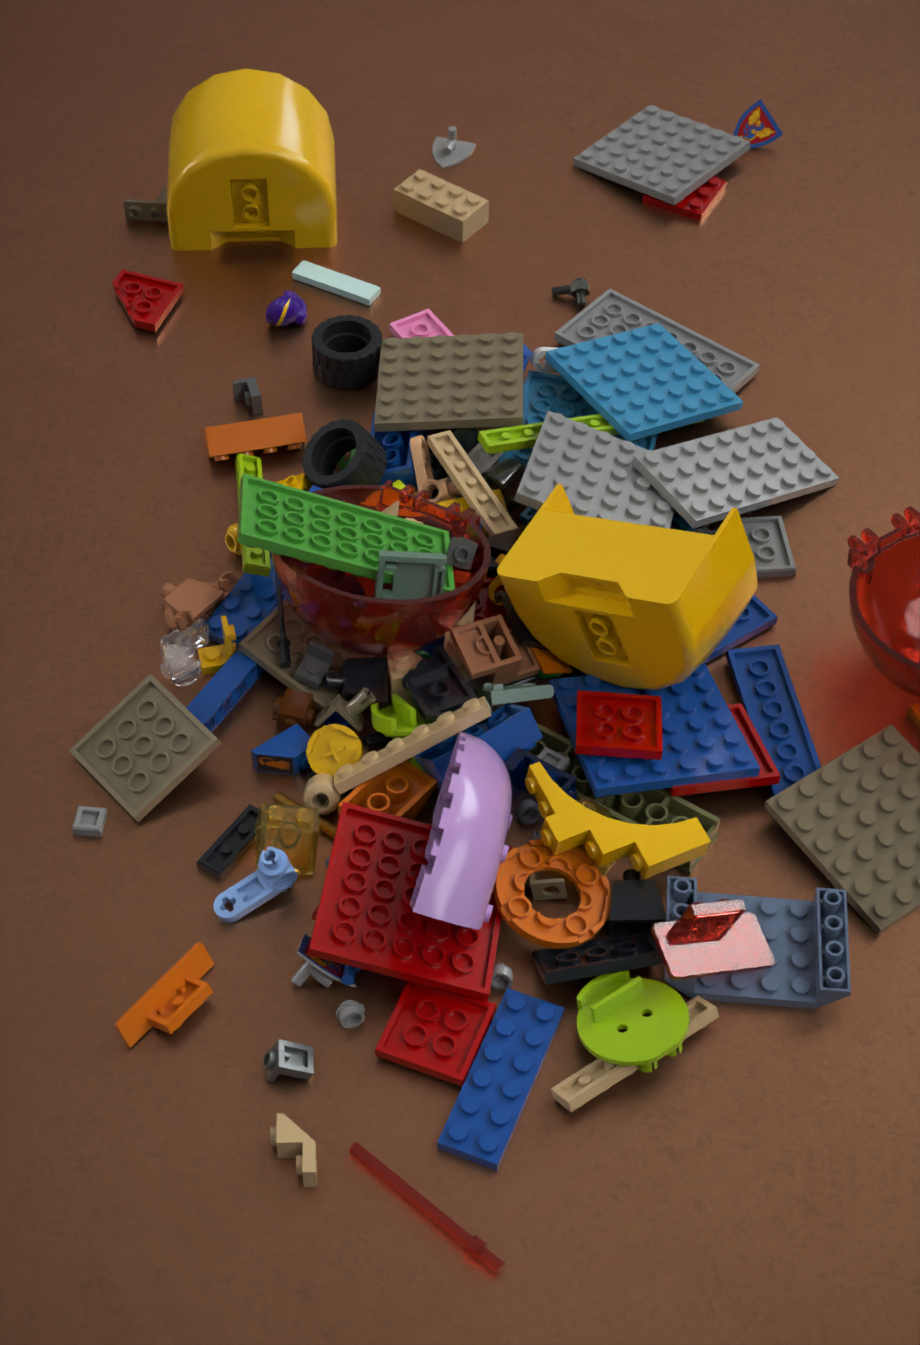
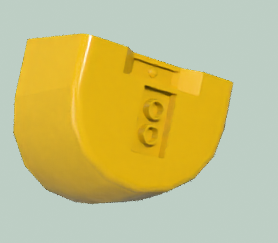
M246 68L215 74L188 91L172 116L169 141L166 211L171 248L176 251L213 250L226 242L282 241L294 248H329L337 244L334 136L327 112L307 88L279 73Z
M562 484L555 486L497 568V573L516 613L536 640L557 658L579 671L598 677L602 681L632 689L659 690L684 682L711 655L729 633L758 588L755 558L737 508H732L715 535L575 515Z

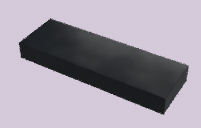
M249 804L197 861V868L221 881L273 824V817Z

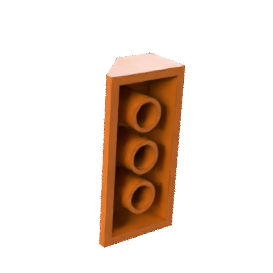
M302 413L205 427L202 430L208 458L214 457L215 462L229 460V455L237 453L254 456L253 451L263 450V454L278 452L277 447L287 446V450L302 448L301 443L307 442Z

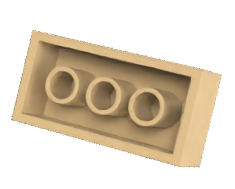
M421 169L393 189L395 212L461 243H464L488 223L489 200Z

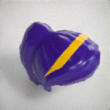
M291 290L283 291L284 295L272 301L266 309V323L273 326H287L291 323L303 325L307 320V306L305 302Z

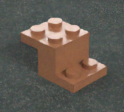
M501 614L450 630V637L471 680L486 676L488 683H502L504 685L537 675L542 670L531 649L520 646L514 635V630L511 627L507 628Z

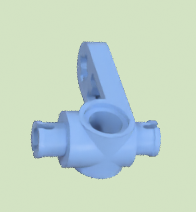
M267 847V851L263 850L260 854L257 871L216 897L213 908L221 921L226 923L235 922L279 893L286 892L287 888H292L298 878V874L285 852L275 847ZM227 902L233 904V911L229 912L226 909L225 904Z

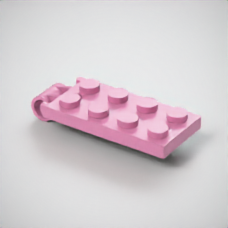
M430 309L389 323V331L396 338H411L414 336L435 337L437 335L454 336Z

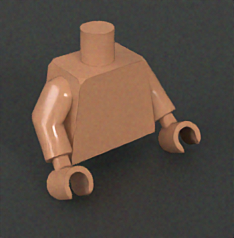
M228 571L222 574L216 582H200L188 578L177 587L166 583L162 587L160 595L164 597V617L169 629H181L192 639L201 633L200 629L221 602L225 600L224 592H231L233 589L232 585L239 582L234 573Z

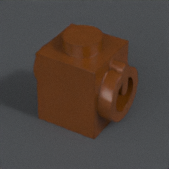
M287 688L283 697H277L272 720L278 721L279 731H285L298 724L306 732L308 726L314 724L316 710H314L313 693Z

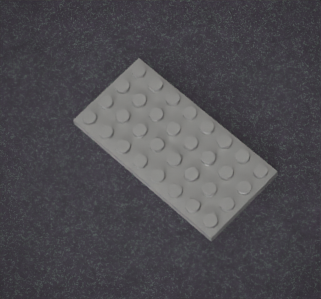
M610 288L557 330L554 336L555 341L565 346H570L659 323L734 393L759 372L760 365Z
M777 417L638 454L633 457L631 462L692 528L723 520L732 508H737L740 515L835 486L839 480V477L831 468L821 461L815 452L810 450Z

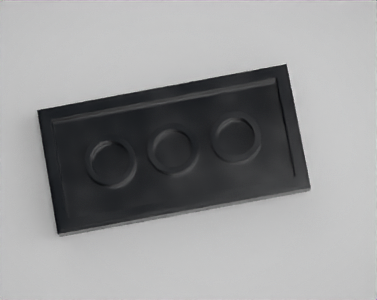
M648 931L591 940L572 948H547L531 952L532 962L546 985L665 963L663 951Z

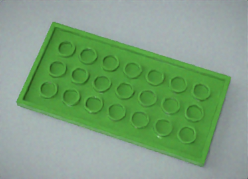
M243 474L240 481L237 542L249 548L264 549L275 555H286L297 558L305 563L311 562L325 566L330 570H341L351 573L356 577L376 580L379 550L440 553L446 555L450 543L449 531L247 474ZM443 564L446 566L443 599L452 601L455 594L453 565ZM384 569L383 584H392L393 572H386Z

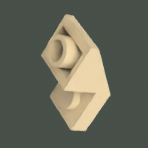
M277 1113V1126H271L270 1128L271 1146H277L278 1158H296V1174L303 1175L304 1187H317L316 1142L284 1113Z

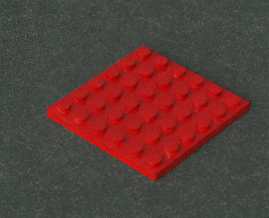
M343 802L307 955L487 1001L490 995L502 917L496 906L493 890L489 905H493L489 922H483L481 929L463 927L413 912L410 901L421 865H428V861L424 856L431 829H433L432 825ZM508 845L509 848L507 854L512 850V846Z

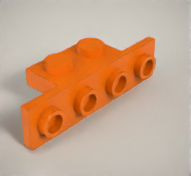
M197 942L114 1024L127 1047L131 1048L151 1027L172 1034L213 993L209 983L199 980L214 965L204 944Z

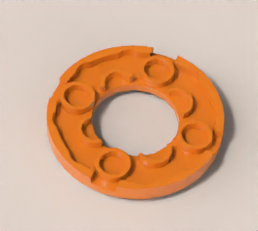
M542 839L530 840L528 844L513 848L507 854L504 863L501 862L498 868L493 892L499 913L508 926L518 935L539 946L566 949L586 943L601 930L610 913L611 888L606 875L603 876L594 864L596 861L591 859L579 847H574L554 855L550 846L546 847ZM543 870L557 871L567 876L575 884L579 893V907L577 911L561 919L558 917L557 919L547 918L541 915L540 912H536L532 908L531 902L524 895V884L527 878L535 872Z

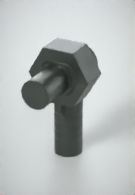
M577 278L570 285L552 287L553 297L565 294L572 295L577 298L578 307H585V296L590 294V287L586 279Z

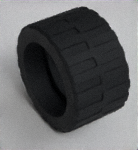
M340 315L326 319V321L321 322L314 329L311 337L313 370L316 377L322 383L337 389L351 390L369 385L378 378L382 333L376 324L360 316Z
M338 419L337 421L329 422L321 427L311 437L310 442H308L303 454L302 465L305 476L317 487L358 501L371 494L385 474L387 459L383 446L359 423L353 420ZM356 449L351 462L343 470L334 474L340 459L351 450Z

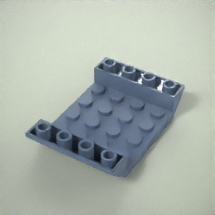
M667 876L664 980L691 999L700 996L710 1001L816 1009L850 996L851 980L846 890L816 888L813 901L697 892V878Z

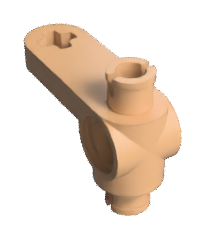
M422 435L411 438L410 448L418 491L413 493L427 506L433 503L456 499L457 495H461L449 477L434 480L429 448L425 438ZM438 489L437 497L432 499V493Z

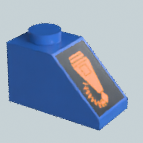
M295 724L252 749L251 755L254 770L296 775L304 769H309L311 765L307 759L306 749L310 736L298 724Z

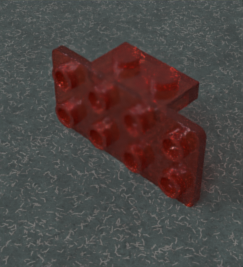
M724 898L712 903L697 901L687 906L686 911L679 920L655 923L651 928L667 973L672 980L771 968L775 963V959L756 915L751 912L744 913L747 909L742 899L729 900Z

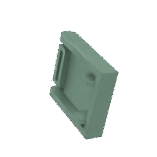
M379 550L374 606L378 608L440 610L441 601L435 599H443L446 566L443 564H446L447 556L440 553ZM384 569L386 572H393L392 590L382 589Z
M482 683L481 689H473L477 698L485 696L489 705L552 698L554 695V687L550 684L522 683L503 686L502 683Z

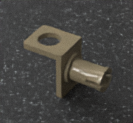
M366 687L349 702L338 694L317 713L314 725L318 727L331 714L337 711L360 732L365 722V718L360 713L371 703H374L376 698L372 692L368 695L366 694L369 692V689Z
M535 872L527 878L524 886L529 885L534 900L567 898V890L563 878L538 880L539 872ZM554 886L559 888V890L556 892H546L543 888Z

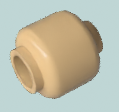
M323 773L314 775L308 780L303 796L305 806L317 815H326L333 812L338 807L341 794L339 795L334 787V777Z

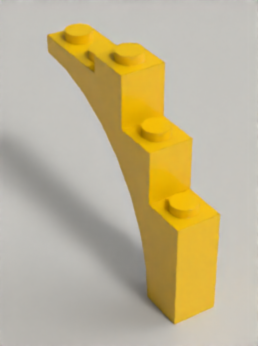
M540 761L529 765L525 785L528 792L534 794L538 801L539 812L545 818L540 835L545 846H550L554 855L585 843L587 854L591 859H595L599 867L630 855L633 868L641 873L643 879H646L701 857L708 850L711 841L697 817L678 823L661 825L632 824L611 819L584 807L568 796L551 779Z

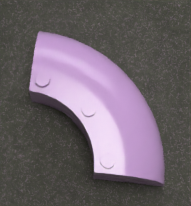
M459 731L437 799L433 812V829H431L424 856L428 861V865H421L410 906L413 912L463 927L481 929L483 922H489L493 905H489L499 864L500 862L504 863L509 848L508 845H505V839L513 817L510 814L512 788L508 770L498 753L485 741Z

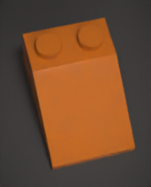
M405 760L359 784L338 804V818L342 803L346 802L413 820L437 787L438 781Z

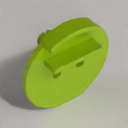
M393 694L392 704L381 710L378 709V703L371 705L373 728L383 733L386 737H393V740L409 736L420 725L426 724L428 726L431 724L425 722L415 705H409L398 694Z
M626 970L600 975L585 985L576 998L578 1005L577 1031L584 1047L595 1057L615 1065L638 1066L640 1071L649 1073L652 1072V1065L656 1069L658 1067V1060L665 1055L673 1057L677 1055V1052H682V1042L689 1030V1011L681 995L670 986L656 980L641 978L640 976L630 978L629 971ZM645 1013H650V1014H652V1015L649 1016V1017H644V1016H643V1014H645ZM620 1029L627 1030L626 1032H619Z

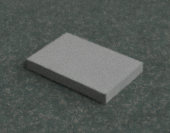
M782 516L741 518L755 558L757 578L795 576L797 569Z

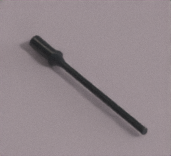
M275 559L274 567L280 625V638L277 641V645L279 647L280 667L287 669L291 667V642L287 638L285 631L279 559Z

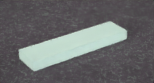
M305 260L292 271V279L368 306L381 294V287Z

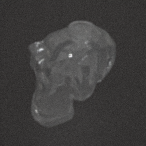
M204 618L198 619L193 625L183 631L175 629L168 635L160 636V644L162 646L160 654L164 662L160 664L161 671L165 679L170 678L177 686L185 687L192 685L201 675L202 664L200 659L197 660L195 651L209 643V626L204 621Z

